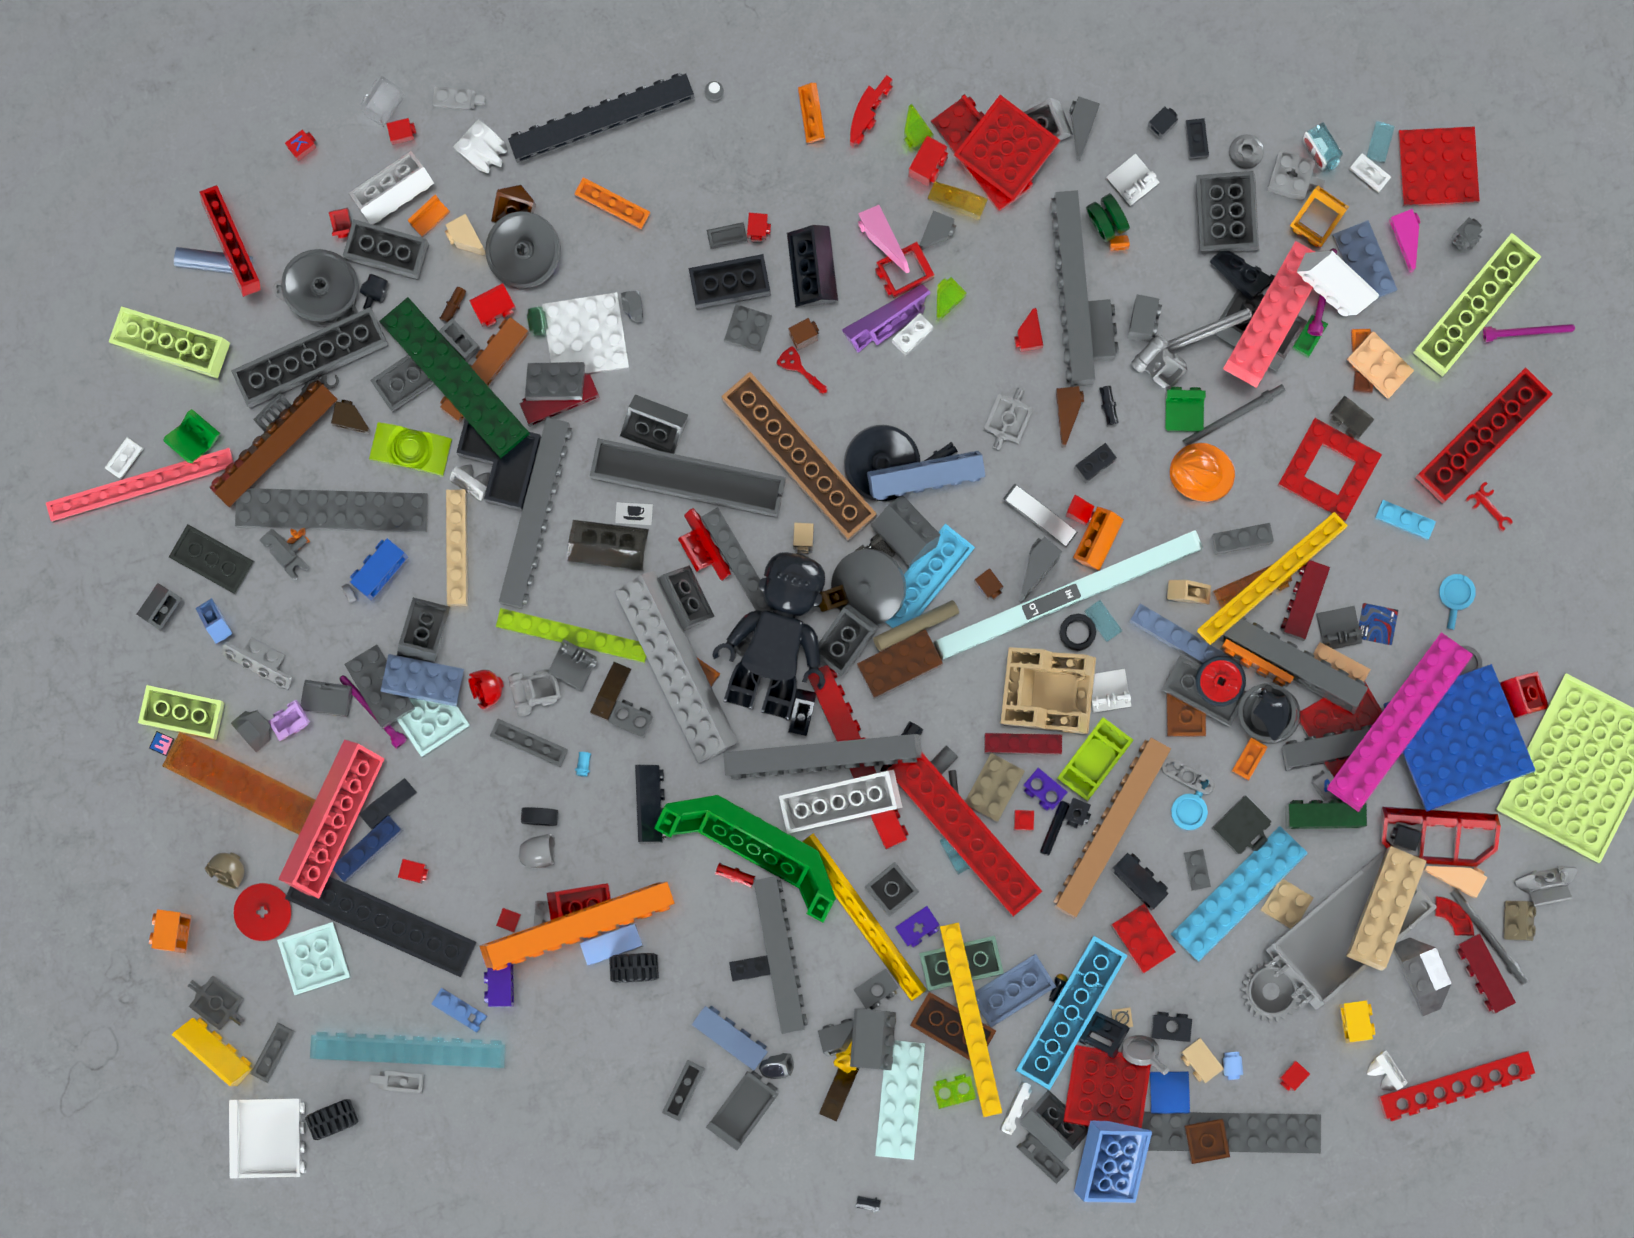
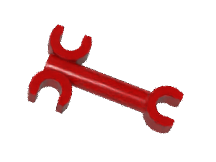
M1484 482L1480 485L1479 490L1475 494L1469 495L1465 501L1475 499L1476 504L1472 507L1473 509H1476L1481 502L1498 521V528L1504 531L1505 527L1502 525V522L1507 521L1511 525L1513 521L1510 517H1504L1488 500L1487 497L1491 496L1494 490L1492 489L1488 493L1485 492L1484 487L1488 483Z

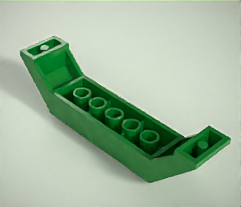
M719 795L672 802L664 806L654 829L670 838L673 835L693 832L706 836L799 888L808 909L806 914L824 923L836 897L819 851Z

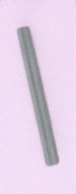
M1246 308L1169 340V345L1166 349L1169 352L1251 319L1253 317L1252 312L1249 308Z

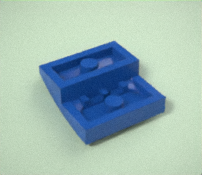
M1189 1071L1168 1072L1166 1075H1163L1161 1072H1150L1151 1114L1190 1113Z

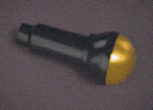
M1058 974L1055 977L1054 984L1056 987L1052 990L1049 1001L1054 1002L1057 999L1062 987H1064L1068 980L1066 975Z

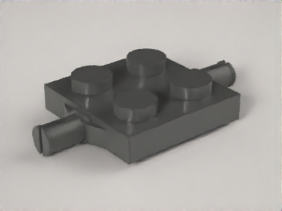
M214 976L203 986L198 985L193 980L190 982L191 984H188V987L196 992L195 999L189 1007L218 1030H221L230 1019L239 1026L245 1020L236 1014L237 1007L244 999Z

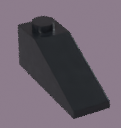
M404 778L372 802L359 815L373 830L388 815L391 816L417 792Z

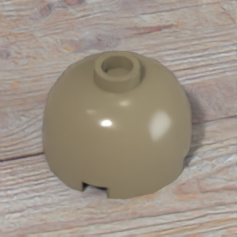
M232 852L230 854H216L205 867V871L211 878L215 875L219 879L218 883L231 889L238 888L245 874L240 857Z

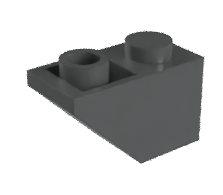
M845 1019L841 1021V1024L835 1026L834 1024L825 1025L823 1029L818 1030L822 1050L825 1055L831 1056L847 1050L852 1041L854 1020Z

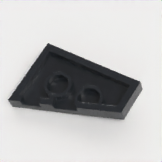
M1220 251L1210 261L1250 301L1270 286L1275 278L1272 274L1269 276L1262 272V269L1258 266L1253 267L1247 264L1245 259L1230 251Z

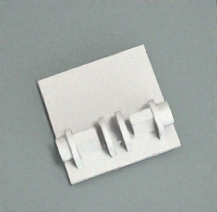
M1134 154L1106 177L1129 206L1133 205L1160 183L1156 179V174L1146 167L1137 154Z
M1125 669L1094 674L1092 693L1093 713L1131 707V696L1128 690Z

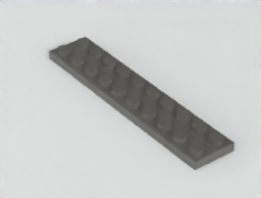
M248 488L236 500L235 526L427 532L428 493Z
M1144 1111L1142 1129L1152 1131L1148 1151H1189L1184 1125L1223 1119L1229 1152L1321 1154V1114L1206 1112L1151 1114V1112Z

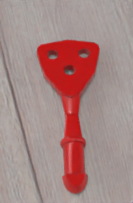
M793 346L780 355L777 360L778 366L786 370L799 372L820 393H827V386L823 385L816 379V376L811 375L804 369L800 355Z

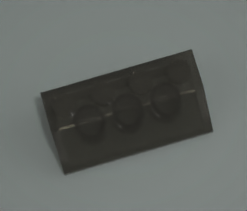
M573 520L568 540L567 561L643 570L649 529Z

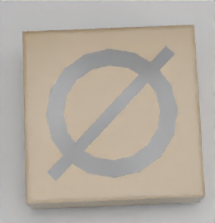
M1131 1007L1111 1010L1112 1019L1128 1027H1133Z

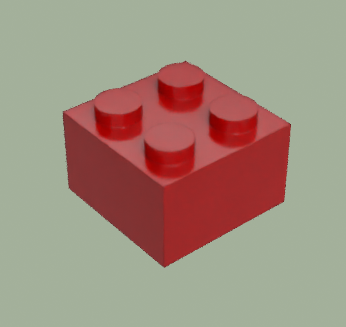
M927 136L909 167L908 176L928 187L931 182L935 183L939 175V167H943L948 159L947 146Z

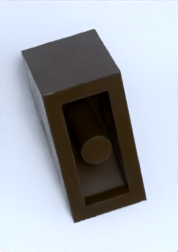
M343 399L341 402L336 401L331 420L332 426L370 434L371 430L355 405H352L353 402Z
M843 585L820 592L822 601L818 607L821 612L849 603Z

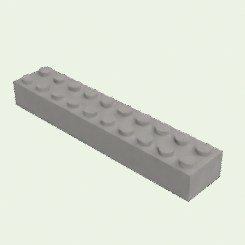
M655 571L642 574L615 590L698 763L711 759L738 744Z

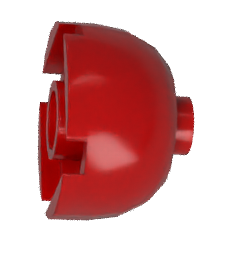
M479 670L469 674V676H472V678L468 679L469 687L473 698L476 699L478 697L480 701L478 706L480 708H488L500 700L502 687H504L500 677H497L490 670Z

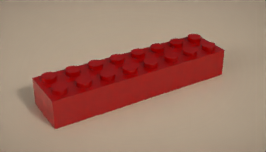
M1525 367L1415 478L1443 504L1553 393Z

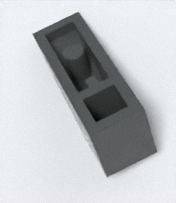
M1079 96L1077 101H1072L1069 111L1073 112L1071 120L1076 157L1078 160H1081L1100 103Z

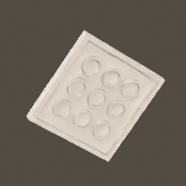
M617 292L542 304L551 363L584 362L586 374L629 368Z

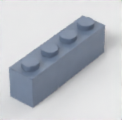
M712 1005L709 1008L705 1006L692 1025L755 1071L768 1053L765 1050L767 1046L759 1040L755 1043L750 1039L751 1034L743 1028L740 1031L734 1027L736 1023L728 1017L725 1019L719 1016L720 1011Z

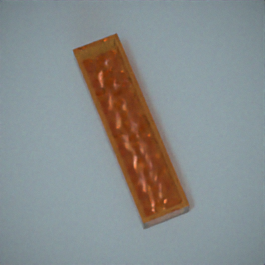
M179 732L162 765L298 835L315 803V799Z

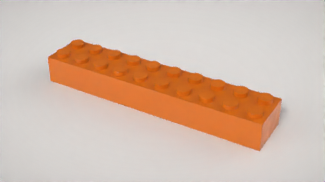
M657 882L482 944L479 947L486 968L501 970L508 967L507 963L518 964L526 961L525 957L527 956L534 958L543 955L546 949L547 951H554L562 948L561 944L563 943L570 945L579 942L580 937H594L598 935L600 930L607 932L616 929L617 924L627 925L635 922L634 918L636 917L637 919L650 917L653 911L663 912L669 910L670 905L675 903L668 882Z

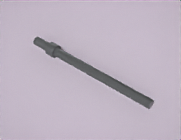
M1283 384L1270 391L1266 390L1261 393L1260 397L1206 426L1202 431H1198L1183 439L1184 445H1190L1264 402L1272 401L1273 397L1286 391Z
M1457 888L1452 891V896L1508 966V971L1514 974L1522 985L1527 983L1529 980L1519 969L1518 963L1511 959Z

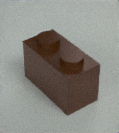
M809 318L788 328L789 336L797 351L818 341L819 329L815 321L811 322Z

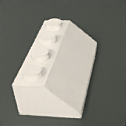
M410 151L349 192V195L370 224L380 222L389 213L396 211L404 203L411 201L422 191L427 190L434 182L413 152Z
M1333 251L1305 253L1297 270L1302 279L1309 283L1317 293L1326 299L1327 303L1333 305L1338 310V313L1343 316L1357 315L1379 296L1371 286Z

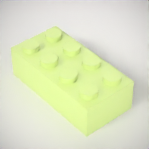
M146 685L138 723L217 740L225 703L220 700Z

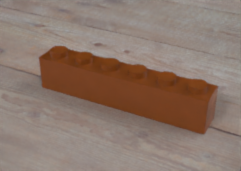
M511 317L508 320L504 319L498 327L500 329L496 335L493 334L488 339V346L485 350L481 349L475 357L477 360L474 364H469L487 386L491 384L529 335V331ZM444 396L440 401L442 404L440 406L441 410L460 423L464 417Z

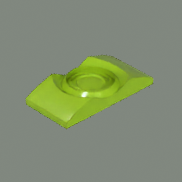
M378 422L369 460L444 476L452 438Z
M1102 717L1057 779L1088 802L1133 742V739Z

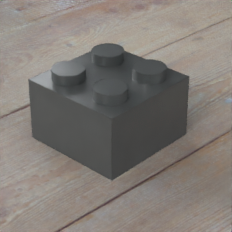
M1137 294L1127 338L1150 342L1151 338L1155 337L1158 329V323H1155V320L1159 319L1162 305L1159 304V298Z
M895 862L865 886L889 917L919 893L918 889Z

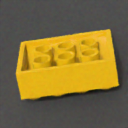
M200 1017L198 1020L191 1018L173 1032V1037L229 1086H238L253 1069L250 1066L251 1062L246 1057L242 1056L240 1058L235 1053L237 1049L230 1043L227 1045L221 1041L223 1037L215 1030L211 1032L206 1028L208 1024Z

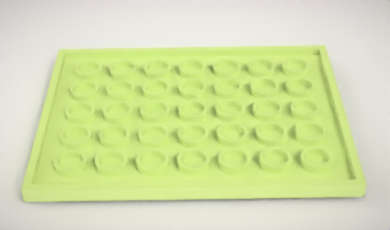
M1565 673L1527 747L1536 769L1535 772L1511 780L1496 810L1585 857L1601 863L1634 797V708Z

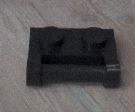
M1095 1011L1079 1042L1084 1045L1089 1044L1107 1053L1109 1057L1115 1058L1130 1028ZM1094 1032L1112 1041L1111 1047L1090 1037L1091 1033Z

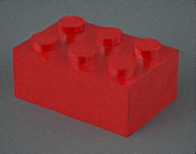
M1142 904L1111 924L1112 929L1142 974L1176 953L1145 904Z

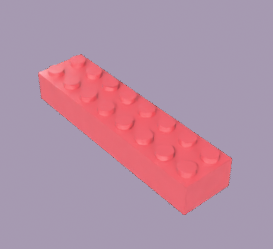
M1295 241L1223 368L1225 371L1257 388L1313 289L1309 283L1302 279L1297 270L1305 253L1315 251Z
M344 739L281 872L280 881L307 895L320 898L382 766L384 758L358 743Z

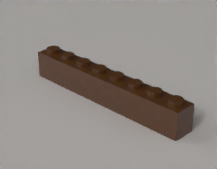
M318 379L310 383L307 390L302 395L297 396L293 404L288 409L283 410L279 418L275 422L270 423L266 431L261 436L256 437L252 445L248 449L243 450L239 454V458L234 463H230L221 476L216 477L212 481V485L209 488L230 507L338 399Z

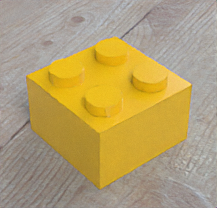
M1367 1000L1340 1004L1345 1042L1373 1039L1372 1035H1375L1374 1023H1370V1016L1372 1015L1371 1004H1368Z

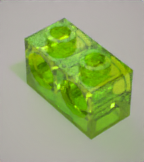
M966 1074L954 1076L955 1080L947 1082V1079L936 1081V1086H933L938 1109L976 1099L971 1077H966ZM962 1082L967 1083L969 1086L966 1094H961L958 1091V1085ZM945 1087L950 1090V1096L947 1099H942L939 1096L941 1088Z

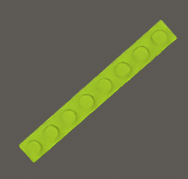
M500 608L496 623L497 628L562 643L564 639L580 648L645 663L646 655L639 641Z

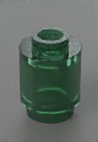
M542 307L528 309L527 321L529 332L534 333V336L544 335L545 331L548 330L545 311H543Z

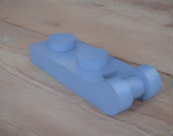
M443 988L440 989L432 1002L433 1006L475 1032L479 1031V1025L482 1020L485 1021L487 1015ZM471 1013L476 1016L473 1022L468 1020Z

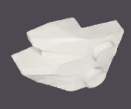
M479 119L453 146L474 167L487 174L490 171V164L502 166L503 161L498 155L507 152L505 142Z

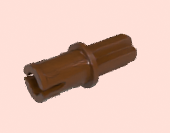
M456 287L450 300L446 301L447 305L441 317H439L440 320L448 323L454 317L457 309H460L459 305L466 294L465 289Z

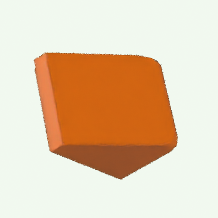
M1127 235L1115 236V238L1109 241L1111 251L1128 250L1130 246Z

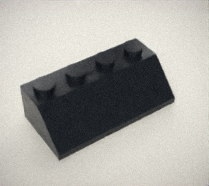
M810 225L788 232L787 239L795 307L824 305L838 301L830 227Z
M635 765L639 844L663 843L666 835L654 828L663 810L661 800H665V790L661 789V781H664V769L660 770L659 765Z

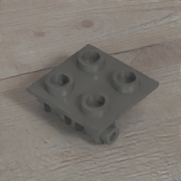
M1355 606L1317 613L1323 644L1336 649L1362 643V631L1359 629Z
M563 639L548 673L582 690L592 667H595L597 664V657Z

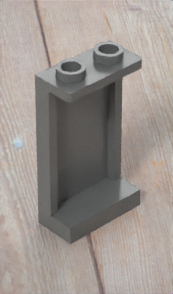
M754 1070L751 1073L749 1071L746 1072L719 1111L706 1126L708 1130L735 1150L740 1148L779 1095L776 1092L778 1088L770 1082L767 1085L761 1081L762 1076Z

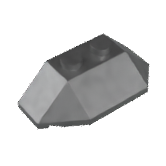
M1407 938L1395 943L1394 952L1422 1016L1440 1010L1452 983L1437 948L1413 938Z

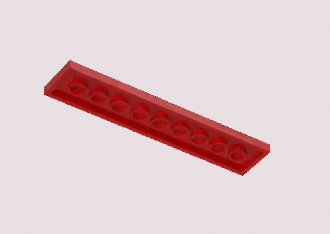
M923 753L922 758H917V762L903 763L902 760H898V764H893L886 770H894L898 785L1013 917L1043 892Z

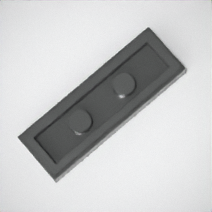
M277 1022L250 1074L268 1083L295 1031Z

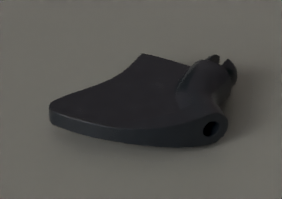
M1262 688L1261 692L1258 693V696L1262 699L1253 713L1264 722L1271 739L1277 740L1283 733L1289 719V700L1286 695L1276 696L1271 691H1267L1266 688Z

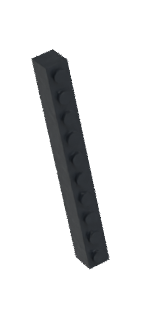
M674 74L669 80H657L652 86H641L635 89L636 92L630 94L628 92L618 95L617 99H605L600 102V105L595 107L589 105L576 114L575 112H570L564 115L565 118L559 120L554 118L547 121V124L543 126L534 125L529 128V131L524 133L518 131L511 134L508 140L516 162H522L694 99V93L687 74Z

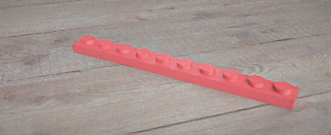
M230 448L203 455L193 463L183 461L46 502L49 517L53 522L225 470L230 463H234Z

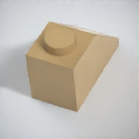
M1169 580L1167 599L1178 602L1210 604L1211 585L1189 580Z

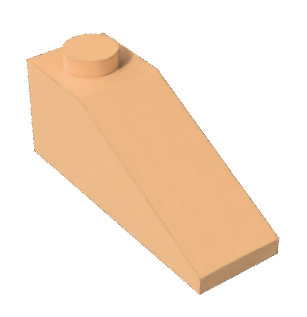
M1426 866L1423 871L1457 888L1472 898H1477L1488 878L1484 876L1485 872L1477 867L1472 869Z

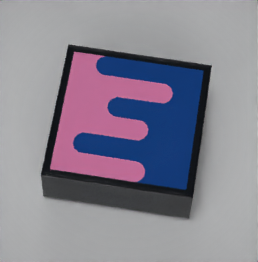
M156 731L149 749L168 756L175 739Z

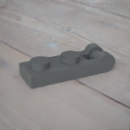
M1030 1133L1026 1135V1139L1022 1144L1019 1143L1016 1146L1056 1184L1070 1170ZM1031 1144H1034L1037 1148L1031 1153L1028 1148Z

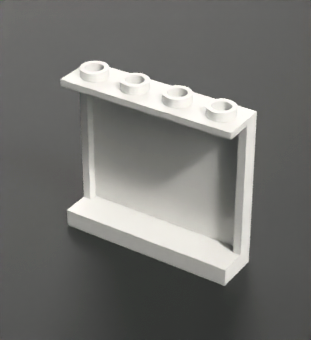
M301 1099L229 1100L230 1178L302 1177V1173H305V1161H302V1153H305V1142L302 1141V1134L305 1133V1122H302L301 1114L305 1113V1104L301 1102Z

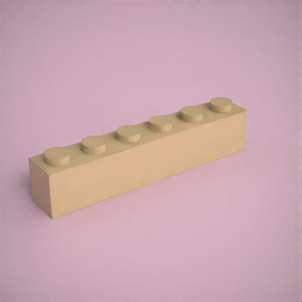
M465 489L446 490L447 605L449 607L468 606L467 491Z

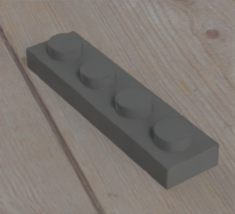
M497 719L490 734L491 737L559 767H561L568 749L500 719Z

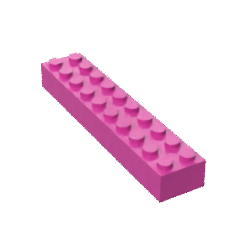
M1441 632L1336 774L1327 790L1359 812L1464 670L1473 654Z

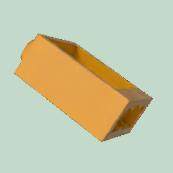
M1317 186L1290 226L1296 234L1300 236L1303 234L1307 237L1312 245L1322 247L1349 206L1320 186ZM1315 198L1338 213L1323 237L1300 222V219Z

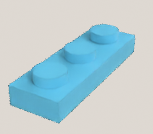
M1382 500L1375 517L1378 520L1429 540L1436 523L1434 520L1385 500Z

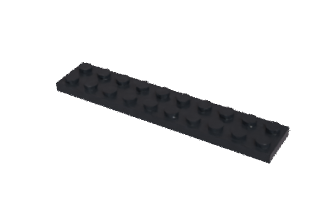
M330 876L320 898L307 895L290 886L285 897L288 901L459 977L462 976L477 943Z

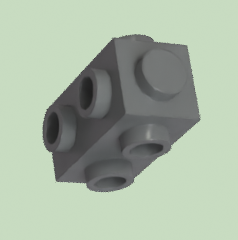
M1468 217L1451 237L1453 244L1459 249L1463 248L1466 250L1468 247L1472 249L1482 238L1480 235L1483 231L1482 225L1476 219Z

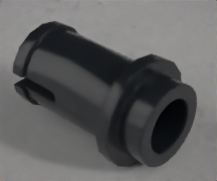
M858 1196L856 1208L873 1210V1213L875 1211L879 1212L881 1200H878L877 1197L872 1199Z

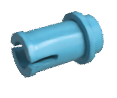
M579 752L577 768H575L576 775L587 777L588 773H590L588 768L591 753Z

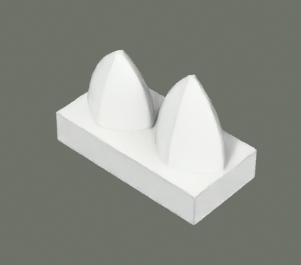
M471 464L463 465L459 468L456 466L449 480L481 501L485 496L490 473H483L473 478Z
M1387 1051L1379 1054L1368 1068V1075L1387 1074L1381 1083V1089L1398 1091L1408 1083Z

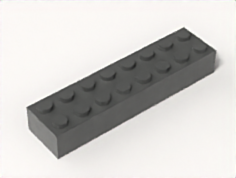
M369 307L233 369L231 372L246 405L252 408L276 397L279 393L287 392L387 346L388 343L373 310Z
M1242 617L1219 637L1220 641L1224 642L1228 639L1294 676L1293 681L1355 714L1367 692L1368 687L1365 686L1366 683L1357 678L1353 680L1348 677L1349 674L1341 669H1338V671L1333 669L1329 662L1315 659V655L1309 651H1300L1297 649L1298 646L1296 644L1280 640L1281 637L1274 632L1269 634L1263 630L1264 628L1255 622L1251 624L1246 621V617Z
M776 876L753 880L781 1033L786 1034L805 1030L804 1026H807L808 1022L806 1014H802L801 1007L804 1006L803 995H798L797 988L801 987L799 975L795 976L794 969L797 968L796 957H791L790 951L794 949L792 937L787 935L790 925L788 918H784L783 914L784 911H787L785 899L780 897V892H783L782 882L777 880Z

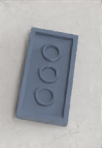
M1369 220L1332 235L1342 260L1379 294L1378 298L1398 290Z
M388 654L381 692L457 706L464 669Z
M1034 954L975 991L979 1010L989 1026L993 1027L1051 991L1056 985L1038 956Z

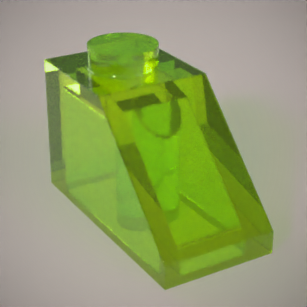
M911 104L908 108L904 130L905 138L903 140L908 148L912 147L916 151L922 146L927 136L934 138V134L913 104Z
M952 277L948 280L944 278L937 285L939 287L937 289L936 320L938 322L967 295L965 290Z

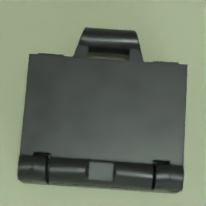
M1245 795L1212 827V830L1236 854H1242L1246 847L1258 851L1268 841L1263 830H1266L1272 821ZM1260 835L1261 837L1252 845L1251 842Z

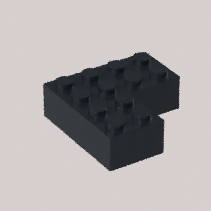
M465 419L456 453L460 457L493 464L484 496L485 502L523 510L541 440L540 434L529 432L530 434L500 458Z

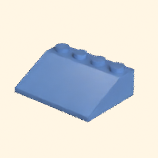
M1090 1121L1074 1192L1084 1202L1136 1203L1152 1131L1110 1121Z

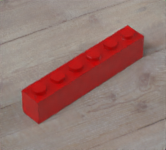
M218 186L199 191L201 203L242 296L260 291L258 276Z

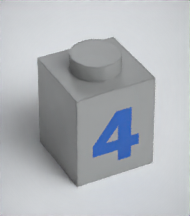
M1322 770L1313 776L1315 780L1311 783L1324 802L1334 796L1333 793L1327 790L1329 784L1334 779L1330 771L1324 773Z

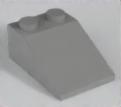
M1050 98L1024 112L1060 140L1073 135L1059 100Z

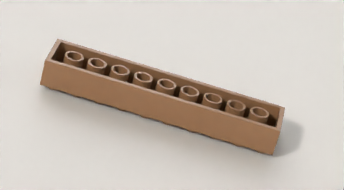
M751 372L747 373L721 396L722 401L847 541L851 540L877 517V513Z
M1153 738L1142 743L1139 749L1141 755L1139 758L1135 757L1129 766L1132 771L1130 774L1126 773L1120 782L1121 790H1116L1110 800L1113 803L1111 808L1107 807L1101 816L1103 819L1102 824H1097L1091 834L1094 838L1091 842L1088 840L1082 850L1085 854L1082 859L1078 857L1072 868L1075 871L1073 875L1069 874L1064 881L1065 889L1063 892L1059 891L1053 902L1056 905L1054 908L1074 919L1077 917L1171 748Z

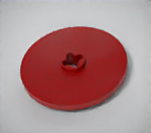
M259 883L247 887L238 896L234 905L233 914L238 929L246 937L256 941H269L280 936L287 929L292 915L290 901L285 899L286 894L280 888L267 883ZM261 907L268 911L267 914H264L263 918L257 913L261 910Z

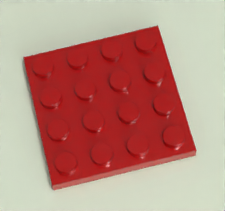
M999 95L955 152L954 156L1011 200L1015 201L1061 140L1002 95Z
M1475 126L1398 131L1403 206L1479 203Z
M1368 687L1355 714L1326 698H1322L1301 710L1299 723L1308 737L1316 736L1317 739L1331 732L1337 735L1342 734V731L1346 729L1358 731L1363 726H1373L1383 711ZM1337 758V761L1325 762L1324 765L1335 777L1348 758L1343 760Z
M1075 1045L1064 1122L1089 1126L1090 1121H1110L1142 1128L1151 1064L1136 1065L1127 1061L1123 1057L1122 1052H1118L1115 1058H1111L1107 1053L1097 1048Z

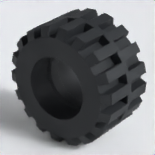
M636 953L609 957L610 981L614 983L654 981L659 978L657 954Z
M350 1099L339 1101L305 1117L313 1140L326 1138L359 1122Z

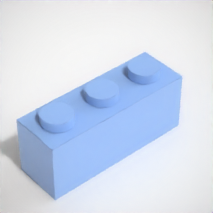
M631 923L619 925L620 929L601 932L602 936L583 938L584 942L580 943L587 965L589 966L609 959L613 955H620L642 947L643 944L636 925H631Z

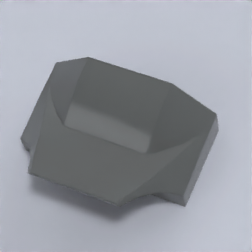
M258 710L252 712L244 711L231 722L232 726L255 752H258L271 740L269 736L271 725Z

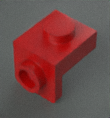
M343 208L330 211L329 216L333 228L332 236L338 235V238L347 237L352 225L349 209Z

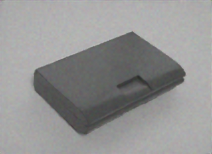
M305 680L300 706L303 711L347 717L352 686Z

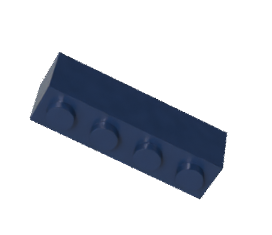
M388 815L336 862L333 871L343 882L349 881L400 835L403 830Z

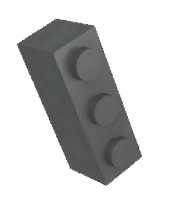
M1110 299L1088 301L1093 359H1115L1116 353H1119L1118 342H1114L1117 326L1112 321V316H1115V305L1111 304Z
M1270 523L1214 533L1212 535L1215 555L1269 545L1274 542Z
M687 1060L662 1111L663 1114L678 1121L681 1120L705 1068Z

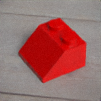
M503 283L469 300L482 327L485 325L490 327L497 323V319L501 317L507 318L513 315V311L516 310Z
M1538 671L1499 682L1514 719L1548 708L1549 705Z

